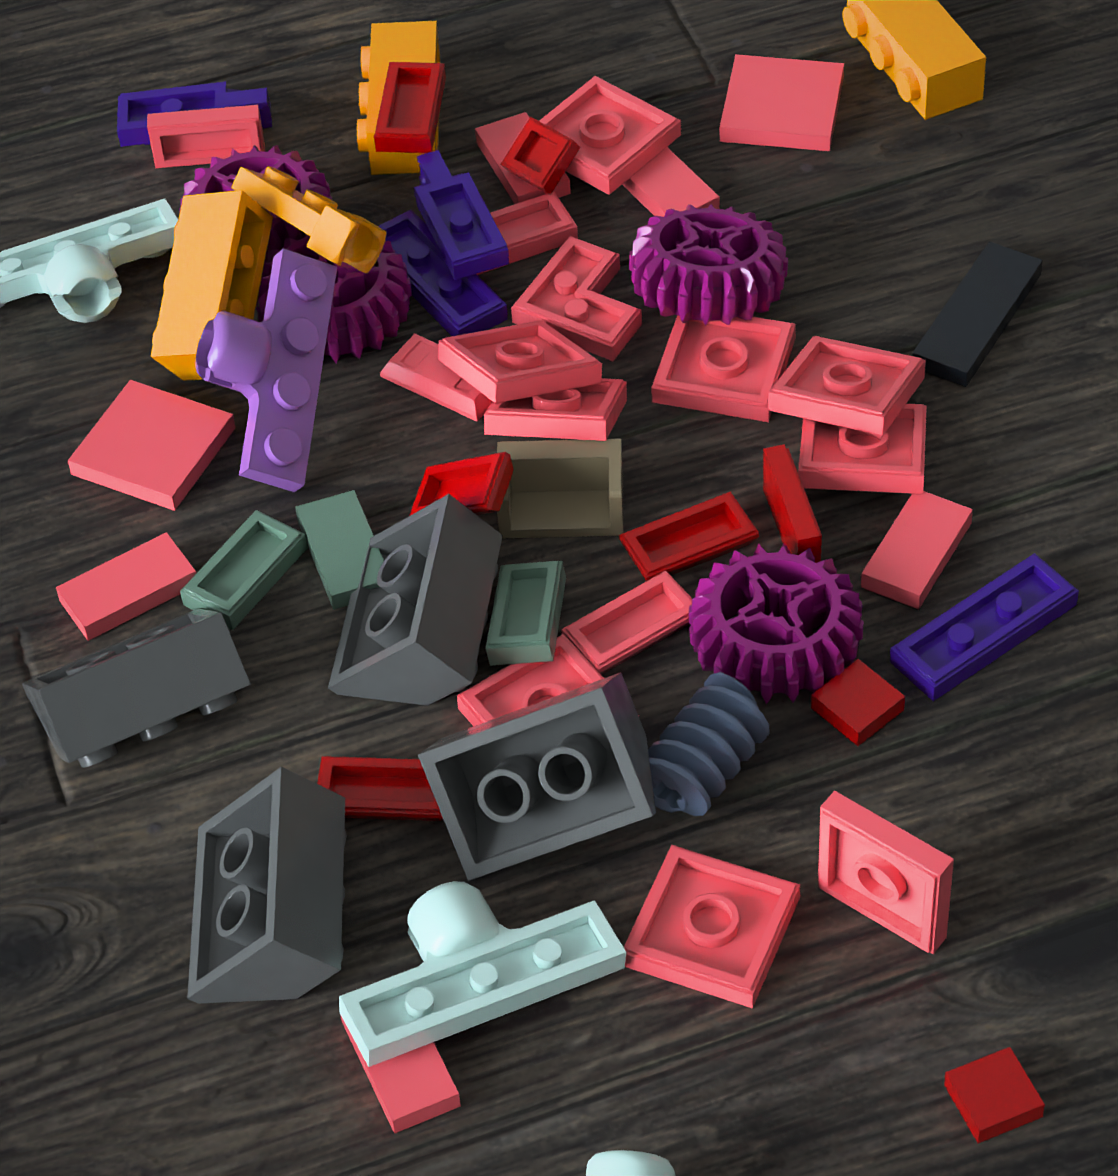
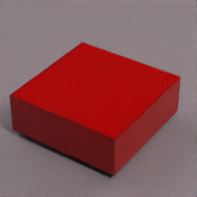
M530 117L500 165L508 172L551 195L581 147L571 138Z
M859 659L845 668L841 674L836 675L815 691L811 697V709L857 746L904 711L905 696Z
M1011 1047L945 1072L944 1086L978 1144L1043 1117L1045 1104Z

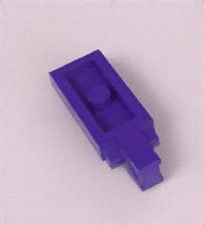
M225 81L121 93L118 96L117 134L120 146L151 145L147 129V114L258 105L262 129L272 127V110L267 88L250 90L227 89Z
M439 150L418 155L417 161L420 166L419 181L421 185L414 187L416 205L454 280L509 264L507 244L469 172L452 176Z

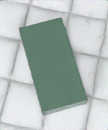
M355 490L295 506L298 524L302 533L306 534L309 551L333 610L348 606L351 594L358 589L370 538L374 536ZM371 548L362 585L364 588L374 589L380 587L377 584V575L384 559L379 548Z
M255 510L180 590L183 605L192 610L204 609L221 612L227 627L234 630L308 549L306 534Z
M563 561L501 565L485 648L490 666L554 660L566 583Z

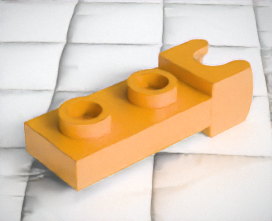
M267 166L264 174L240 167L231 188L236 191L243 190L260 206L311 236L306 247L341 266L342 262H345L363 273H368L372 269L384 246L387 234L385 230L361 216L337 209L338 204L317 192L306 189L303 195L295 190L299 181L281 170Z

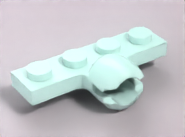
M164 198L1 251L0 308L7 302L34 293L49 294L57 311L69 320L87 323L107 316L115 307L122 293L121 285L116 278L118 275L114 268L140 258L161 256L173 248L174 230L178 218Z
M453 881L441 884L427 891L410 908L407 922L409 929L407 933L420 954L423 963L413 969L339 996V1012L368 1067L622 970L625 968L626 950L595 900L522 928L508 929L498 923L479 889L465 882Z

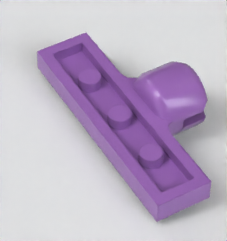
M284 248L273 257L263 322L224 310L218 312L215 318L209 320L203 329L196 351L195 367L196 372L204 381L241 392L248 399L249 414L239 476L296 492L305 485L337 266Z

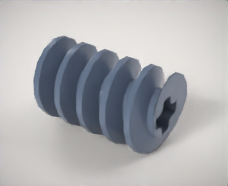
M722 672L711 674L704 682V687L699 688L689 700V705L684 706L678 713L674 723L669 724L660 735V740L654 742L648 749L654 801L657 808L671 813L682 811L693 816H703L711 807L710 798L719 797L725 790V779H733L741 770L740 761H748L755 752V744L762 743L770 734L769 723L759 710L754 696L735 678Z

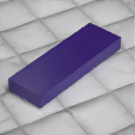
M411 209L378 226L387 232L385 241H390L393 250L397 254H402L403 262H405L407 267V275L410 278L412 296L451 336L485 331L508 319L507 304L477 274L454 280L427 225Z
M1034 553L891 647L890 663L927 697L935 701L1075 607L1078 601L1079 590Z

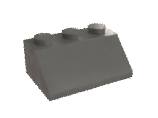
M447 494L371 537L358 589L350 596L328 689L337 695L428 706L454 692L464 690L471 684L478 670L477 657L483 629L488 621L487 609L493 580L498 572L497 560L503 535L453 496ZM371 548H379L384 559L377 575V584L380 587L367 589L362 587L370 550Z
M195 609L25 681L22 685L59 758L68 763L79 760L81 767L84 768L116 755L118 750L115 743L139 733L141 740L147 741L176 729L178 724L175 717L199 707L201 714L207 715L236 703L238 699L235 691L251 685L222 613Z
M621 672L441 738L418 754L468 881L652 817L656 813L646 733Z
M280 767L198 827L187 999L198 1004L298 999L341 970V961L344 953L343 944L341 943L342 904L345 898L343 867L344 846L347 838L345 830V797Z

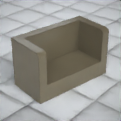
M607 439L606 441L543 440L497 442V453L507 452L510 454L514 468L500 511L497 512L499 533L503 535L502 538L619 536L623 533L621 439Z

